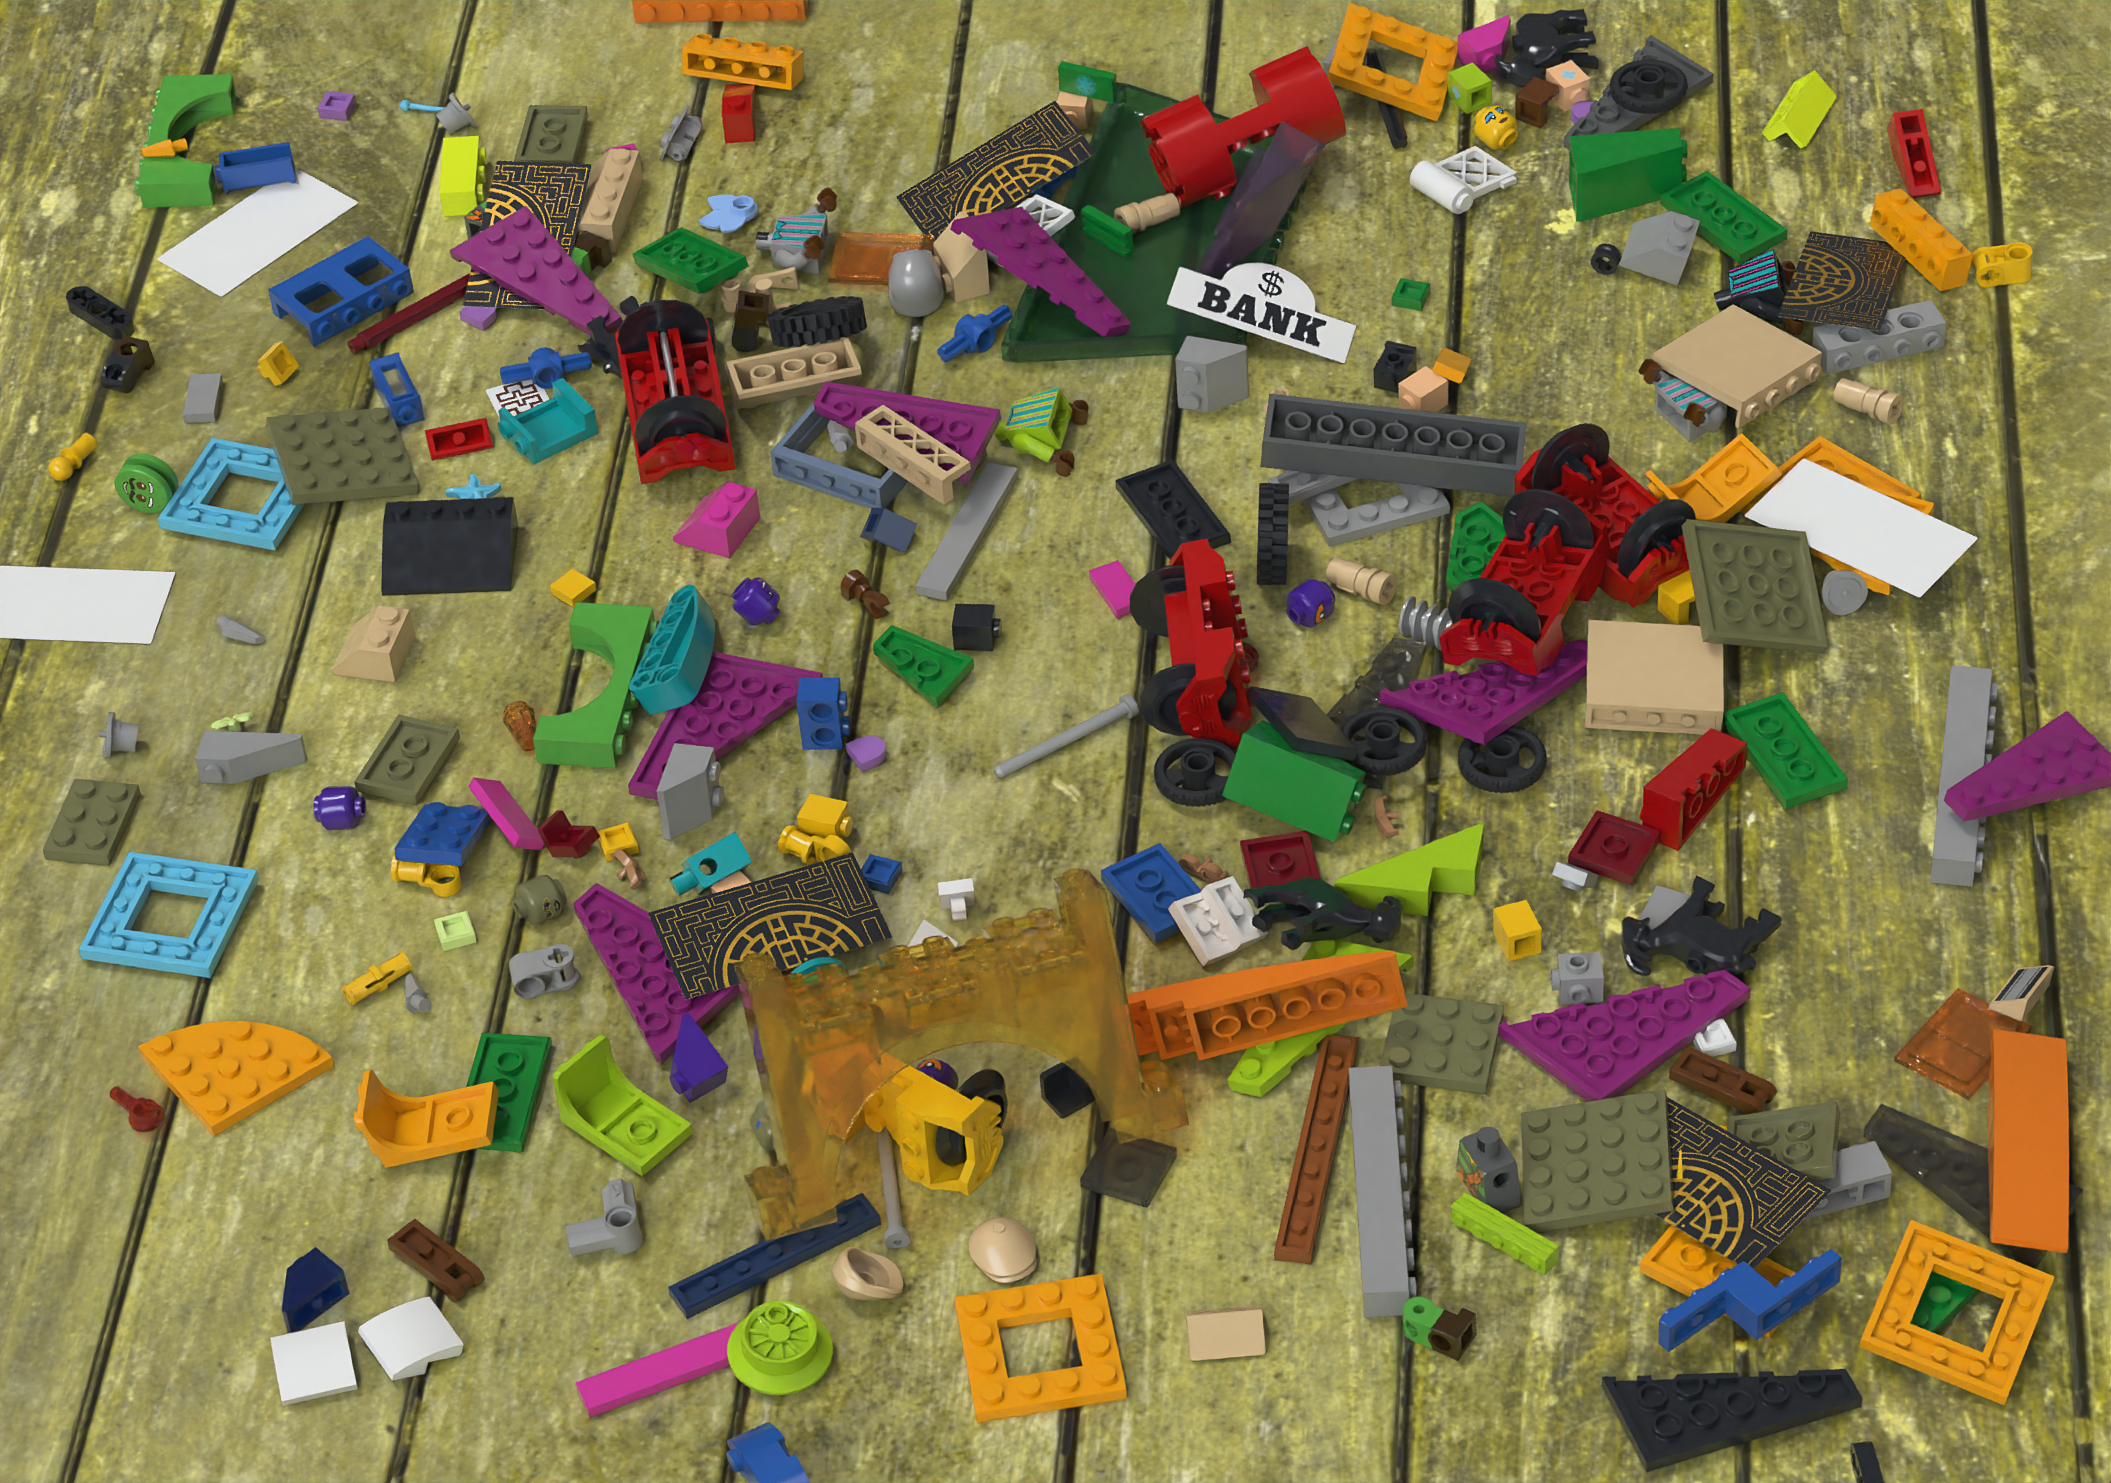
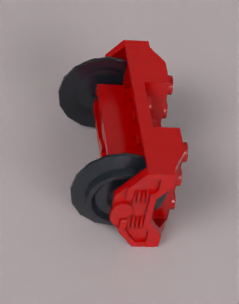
M657 300L639 306L626 316L619 326V330L615 333L641 484L657 482L672 470L705 466L719 472L735 470L733 448L708 319L704 318L703 313L693 305L678 300Z
M1208 538L1182 543L1169 561L1168 566L1149 572L1136 583L1130 594V613L1136 623L1149 633L1169 637L1172 667L1160 670L1146 681L1139 694V709L1146 722L1160 732L1175 736L1190 735L1195 739H1215L1235 749L1239 747L1243 733L1248 730L1253 722L1251 707H1255L1247 697L1250 687L1247 688L1246 683H1251L1249 667L1247 663L1241 664L1240 661L1245 659L1243 638H1248L1249 636L1245 618L1239 619L1238 617L1239 614H1243L1239 594L1233 595L1232 591L1236 590L1233 570H1226L1224 558L1210 547Z

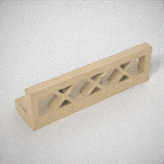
M885 405L878 407L855 423L857 447L943 505L953 499L952 481L971 469L968 460ZM885 418L891 422V425L877 426L875 423ZM909 434L913 437V440H898L895 438V435ZM917 449H931L935 451V454H919ZM953 463L956 466L945 471L939 467V464Z

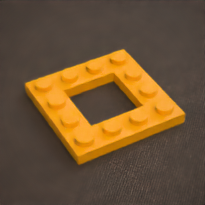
M1349 3L1327 77L1332 84L1437 122L1448 88V72L1452 71L1455 62L1458 42L1446 36L1426 31L1419 26H1412L1401 22L1391 16L1371 11L1364 6ZM1369 39L1423 58L1417 85L1406 79L1397 78L1378 69L1362 65Z
M1910 1220L1862 1335L1859 1347L2005 1405L2055 1276ZM1932 1271L2003 1299L1983 1353L1910 1324Z
M1102 1273L954 1297L977 1423L1127 1399V1389ZM1072 1317L1082 1366L1008 1378L999 1329Z

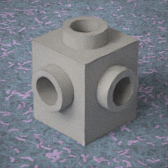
M1601 952L1558 954L1557 969H1551L1552 991L1559 990L1560 1005L1603 1003L1604 975Z

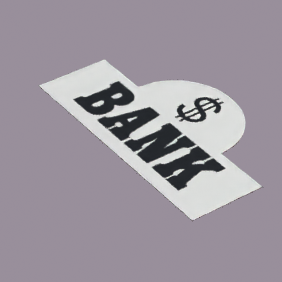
M1246 263L1233 267L1224 275L1222 280L1179 267L1167 301V305L1345 364L1356 325L1315 312L1314 296L1309 287L1300 278L1285 269L1264 263Z

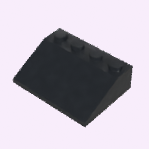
M514 497L386 502L382 538V596L511 591L518 534V520Z

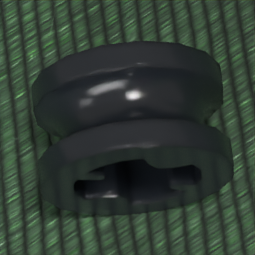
M1600 244L1590 260L1591 266L1600 274H1613L1620 263L1621 253L1619 249L1611 244ZM1606 257L1609 259V261L1607 262L1603 260V258Z

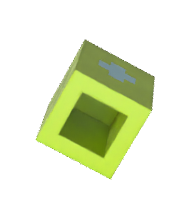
M1474 63L1462 66L1448 72V97L1466 114L1492 105V80Z

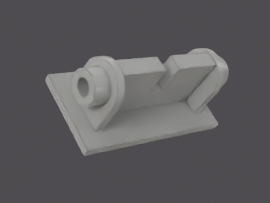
M690 105L685 107L682 115L675 114L669 129L673 130L672 133L669 131L665 132L659 147L664 149L660 157L661 161L666 154L675 161L684 160L702 130V120L697 116L687 114Z

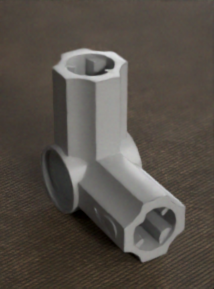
M622 1179L609 1181L608 1185L602 1189L604 1217L566 1226L572 1256L612 1248L617 1253L626 1254L640 1248L643 1243V1235L639 1224L632 1183H627Z

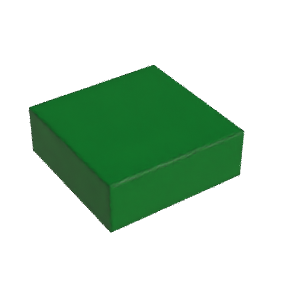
M1401 278L1391 297V305L1421 311L1430 294V284Z

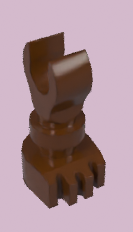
M852 570L845 575L841 581V595L847 601L854 598L858 599L861 603L865 604L871 615L876 619L889 614L883 608L890 604L888 598L884 594L876 592L869 584V579L859 570Z

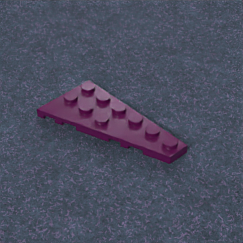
M527 206L449 250L454 260L458 262L463 261L471 265L472 270L479 274H487L494 278L497 284L531 303L535 301L544 306L545 311L550 314L560 315L567 319L570 325L589 336L592 333L587 329V323L600 315L605 320L608 333L619 328L623 322L617 311Z
M1023 207L953 220L950 227L951 231L957 235L963 232L974 240L972 243L974 247L980 251L986 249L998 257V264L1034 289L1039 288V286L1051 294L1049 298L1057 305L1063 303L1075 310V317L1104 338L1128 332L1132 323Z
M831 382L824 383L813 403L816 413L836 421L838 424L855 432V423L878 407L885 405L968 460L971 469L955 479L966 486L1002 419L999 409ZM882 418L875 424L877 426L891 425V422ZM909 434L895 435V438L898 440H913V437ZM917 449L919 454H935V451L931 449ZM953 463L939 464V467L945 471L956 466Z
M2066 711L1947 789L1943 801L1965 822L2110 787L2111 753Z

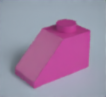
M1507 15L1459 34L1458 59L1464 65L1474 63L1483 73L1497 69L1494 62L1495 56L1500 54L1501 59L1504 61L1511 42V18Z

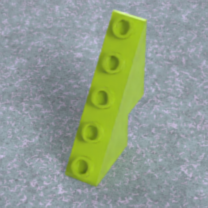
M1484 824L1465 828L1447 837L1434 840L1429 844L1342 876L1335 880L1334 887L1339 891L1345 892L1347 897L1355 904L1366 909H1375L1379 903L1383 902L1385 896H1392L1401 902L1403 914L1428 916L1433 891L1475 896L1484 851Z

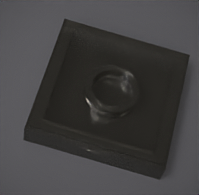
M1109 1128L1082 1174L1080 1186L1081 1188L1148 1208L1177 1157V1148Z

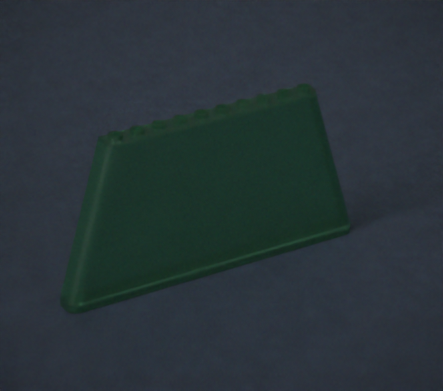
M1117 82L1118 98L1114 103L1107 102L1089 143L1096 151V154L1080 163L1062 206L1073 210L1075 218L1053 234L1051 238L1084 271L1087 277L1103 291V294L1121 310L1122 314L1132 324L1127 333L1103 337L1075 317V310L1063 303L1057 305L1049 299L1051 294L1040 286L1034 289L1027 284L1001 342L1003 361L1025 363L1178 355L1187 336L1245 346L1247 331L1167 305L1179 267H1183L1222 280L1230 269L1241 264L1264 263L1276 266L1278 249H1283L1285 231H1289L1291 228L1292 213L1298 210L1300 193L1304 194L1306 190L1307 175H1311L1313 172L1314 158L1312 157L1299 164L1296 159L1287 162L1271 136L1252 146L1250 141H1248L1249 145L1245 146L1241 151L1230 155L1237 184L1231 187V194L1215 200L1214 195L1180 209L1179 216L1151 227L1147 226L1142 232H1136L1132 235L1133 254L1124 258L1083 234L1082 228L1085 225L1082 224V218L1085 216L1081 214V209L1089 204L1114 218L1116 208L1128 206V204L1133 202L1140 204L1145 200L1167 194L1147 150L1151 139L1150 137L1147 139L1144 137L1139 121L1181 101L1130 84ZM1209 111L1216 124L1230 119L1229 117Z

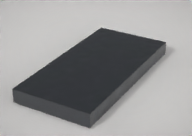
M1173 459L1115 480L1117 491L1169 560H1171L1182 543L1208 538L1212 549L1231 543V534Z
M1250 686L1247 695L1249 700L1293 750L1350 761L1355 760L1358 748L1311 697Z

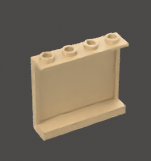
M1731 305L1656 351L1652 357V360L1661 366V371L1676 376L1736 409L1735 427L1741 428L1748 422L1755 420L1759 415L1770 408H1774L1778 403L1796 394L1803 387L1815 382L1822 370L1820 366L1821 351L1735 305Z
M1588 620L1584 728L1704 735L1712 728L1721 732L1724 712L1723 644L1703 642L1700 626Z

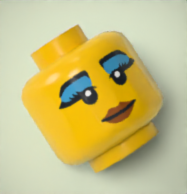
M1499 105L1490 108L1485 107L1475 117L1474 134L1492 150L1509 148L1519 135L1517 131L1518 121Z

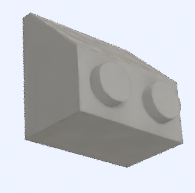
M1668 211L1633 223L1619 266L1677 286L1700 221L1687 215Z
M1192 336L1186 337L1175 359L1178 408L1209 413L1247 399L1249 396L1247 346Z
M674 743L657 788L664 839L671 840L712 820L717 806H722L724 787L719 786L721 765L720 762H716L714 747Z

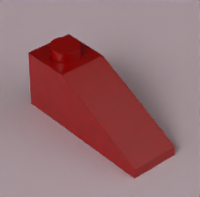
M753 84L725 86L722 96V122L725 144L755 142V85Z
M1923 109L1893 113L1887 126L1892 155L1911 198L1941 194Z

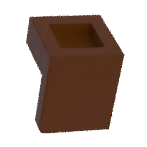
M1534 77L1516 94L1515 119L1541 129L1547 123V103L1559 92V86Z

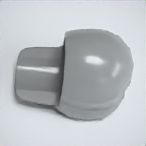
M918 249L898 252L893 256L888 280V296L892 308L899 314L907 317L926 316L938 310L943 302L944 288L940 269L932 252Z

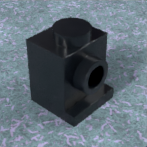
M1386 341L1385 349L1374 367V388L1399 393L1398 383L1417 371L1416 347Z

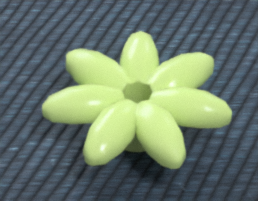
M245 712L242 714L237 713L232 718L224 717L212 723L211 728L220 729L227 726L229 732H240L242 729L239 722L250 720L253 714Z

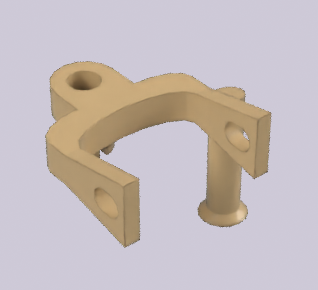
M795 267L768 274L755 275L749 280L747 287L741 288L740 280L737 278L724 280L721 284L724 310L729 313H735L739 290L770 295L769 315L773 311L791 305V302L775 306L771 288L799 289ZM791 277L793 280L786 281L783 278ZM768 318L767 322L758 321V323H767L769 326Z

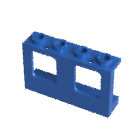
M367 236L268 289L273 314L278 318L288 314L294 317L309 330L311 345L315 347L414 293L410 269ZM379 261L393 272L370 286H364L355 279L378 266ZM330 291H334L343 299L341 302L320 313H313L304 306Z

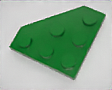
M1482 501L1461 511L1455 517L1450 560L1446 574V587L1452 592L1462 582L1480 578L1506 535L1503 518Z

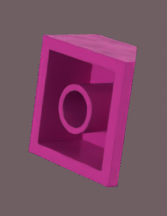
M732 482L722 485L701 500L673 536V541L730 558L760 520L757 490Z

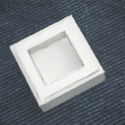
M1724 1018L1712 1022L1707 1026V1030L1701 1034L1699 1032L1693 1040L1698 1051L1712 1057L1736 1051V1041Z

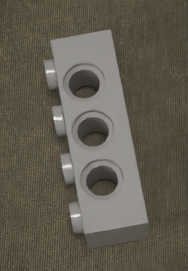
M1927 300L1887 310L1880 331L1833 324L1813 327L1812 347L1822 352L1820 365L1826 375L1944 347L1946 321L1932 300Z

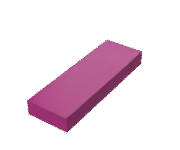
M473 777L468 786L470 791L511 844L517 848L541 850L545 843L538 833V829L503 784L496 780Z

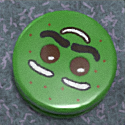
M142 453L129 456L115 477L114 484L118 495L125 503L136 510L148 513L163 511L178 489V478L175 472L167 463L155 456Z

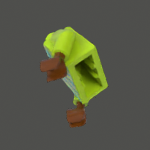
M1055 387L1015 401L1011 406L1008 419L1000 422L994 433L998 441L1009 439L1013 448L1019 454L1027 453L1047 463L1049 460L1055 462L1057 474L1067 477L1070 475L1071 467H1074V455L1070 451L1056 453L1054 450H1060L1070 417L1071 421L1075 424L1085 425L1087 423L1089 406L1084 400H1076L1073 404L1069 403V399L1065 398L1060 387Z

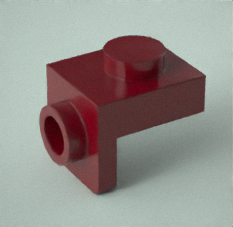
M556 810L538 828V833L552 857H573L575 859L583 857L591 850L593 843L600 837L594 826L571 825L562 810Z

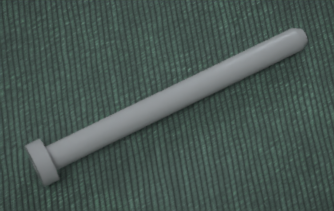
M1126 694L1119 698V704L997 765L994 769V774L997 778H1003L1125 715L1128 718H1132L1139 714L1138 705L1130 694Z
M884 1128L881 1132H876L888 1230L884 1233V1242L888 1249L908 1247L910 1244V1234L903 1227L892 1137L890 1132Z

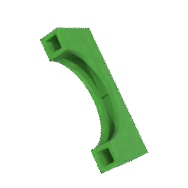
M233 74L163 76L161 88H157L156 91L157 106L152 108L153 123L148 125L149 139L148 142H144L143 148L169 139L171 142L180 140L186 132L206 120L219 116L233 115L237 101ZM175 153L174 158L144 157V160H140V177L135 179L136 196H141L143 208L214 205L217 183L213 164L193 162L179 156L177 153Z
M575 603L569 622L573 649L586 650L602 657L611 665L614 671L611 680L603 692L587 705L565 714L540 716L533 738L537 763L616 768L619 755H624L626 750V732H631L633 708L637 709L639 706L638 700L629 689V684L659 624V621L654 619L653 607Z

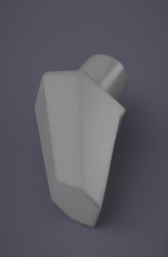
M830 420L827 426L834 449L839 453L849 451L854 443L850 434L836 421Z
M222 615L217 619V625L222 629V636L232 640L259 645L265 643L266 637L242 622L232 620L226 615Z
M408 974L404 982L405 1008L414 1014L418 1011L427 1012L431 1007L430 1000L426 998L427 993L416 977Z

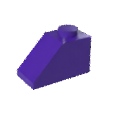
M688 1012L682 1016L669 1079L674 1090L678 1094L683 1093L689 1103L726 1083L728 1065Z

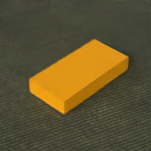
M1442 347L1432 371L1459 384L1462 383L1471 358Z

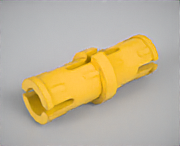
M401 951L377 967L375 965L367 968V973L347 985H343L341 989L348 1002L354 1006L357 1002L377 990L383 992L388 989L387 985L413 971V967L408 957Z

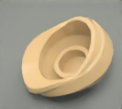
M1008 1217L988 1219L981 1223L970 1236L969 1252L973 1261L990 1279L997 1283L1007 1284L1021 1280L1032 1273L1037 1265L1035 1256L1036 1246L1032 1234L1023 1224L1015 1219Z
M849 1247L839 1254L832 1266L837 1287L849 1298L860 1301L894 1298L897 1294L903 1292V1279L900 1270L892 1261L881 1255Z

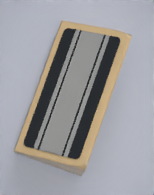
M2054 966L2017 968L1990 1002L1989 1008L2016 1020L2023 1021L2049 987Z

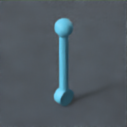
M408 100L400 102V108L403 111L415 109L439 113L445 108L414 104Z

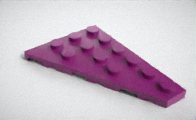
M1580 639L1563 645L1554 663L1541 669L1538 676L1521 674L1504 661L1484 663L1478 665V671L1459 675L1457 671L1432 676L1429 679L1409 682V688L1395 692L1384 688L1380 691V703L1409 712L1410 715H1414V717L1421 721L1429 722L1444 728L1448 732L1459 734L1471 739L1475 743L1484 745L1587 676V641Z
M712 652L710 663L698 694L687 705L668 711L628 784L629 794L658 800L657 788L674 743L714 747L715 759L718 761L797 704L799 678H823V674Z
M598 883L593 885L573 903L575 914L655 1060L660 1064L667 1060L675 1051L680 1024L684 1014L689 1012L701 1029L753 982V980L685 999L647 911Z
M1724 969L1708 973L1703 977L1684 979V984L1662 989L1660 985L1639 989L1627 995L1618 994L1608 997V1002L1586 1007L1584 1003L1556 1009L1551 1013L1542 1012L1531 1015V1020L1508 1025L1507 1021H1504L1498 1025V1035L1587 1102L1613 1098L1621 1095L1692 1042L1696 1034L1699 1032L1701 1034L1707 1030V1026L1712 1022L1724 1018L1750 999L1751 988Z

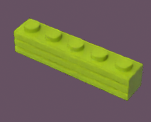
M1464 1192L1451 1205V1221L1456 1226L1462 1227L1471 1232L1475 1237L1485 1240L1494 1248L1504 1251L1513 1259L1525 1263L1531 1269L1546 1275L1559 1261V1245L1468 1193Z

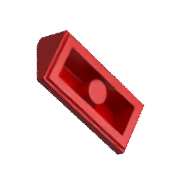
M487 418L425 430L431 461L493 448Z

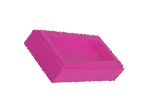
M1119 560L1089 570L1090 581L1115 617L1119 618L1131 614L1130 594L1135 587V583Z

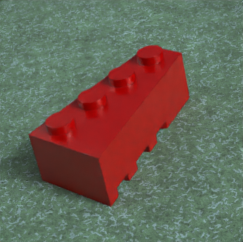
M1710 728L1643 787V807L1640 812V820H1642V825L1661 831L1660 844L1677 851L1680 850L1746 768L1747 743Z

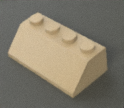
M610 149L592 164L575 240L583 231L589 232L608 240L610 252L616 254L643 181L639 151Z
M849 337L726 362L730 391L736 409L754 408L760 404L783 402L789 398L803 395H815L820 392L825 382L850 386L859 384L862 375L861 367Z

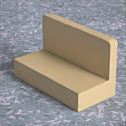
M1260 1305L1185 1312L1191 1360L1265 1354L1263 1313Z

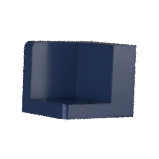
M872 508L860 537L869 542L882 543L899 552H906L917 523L885 508Z

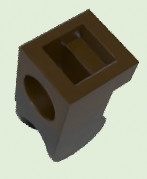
M739 290L731 338L732 346L736 350L750 352L757 348L759 339L758 321L767 322L770 295Z
M125 335L122 337L102 370L101 385L103 388L123 393H130L133 390L136 380L144 369L150 370L155 363L148 341ZM131 346L137 348L135 353H133Z

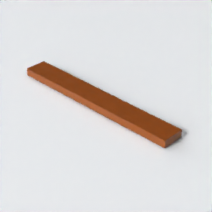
M1331 1034L1322 1039L1274 1249V1260L1304 1264L1312 1263L1349 1094V1068L1355 1066L1359 1048V1037Z

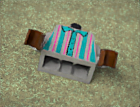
M825 188L817 196L820 204H814L806 213L777 218L773 232H757L756 249L771 250L772 263L777 268L788 269L795 267L796 272L819 274L830 238L826 211L832 212L836 209L837 202L835 200L837 195L831 188Z
M1651 359L1644 360L1638 372L1644 375L1646 383L1655 385L1654 409L1688 442L1695 440L1707 431L1714 433L1719 430L1727 417V404L1676 376L1664 373L1657 362Z

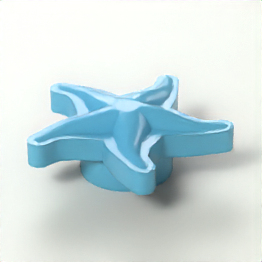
M471 474L469 476L470 482L465 487L446 489V496L456 499L491 498L502 489L500 483L481 485L477 476Z

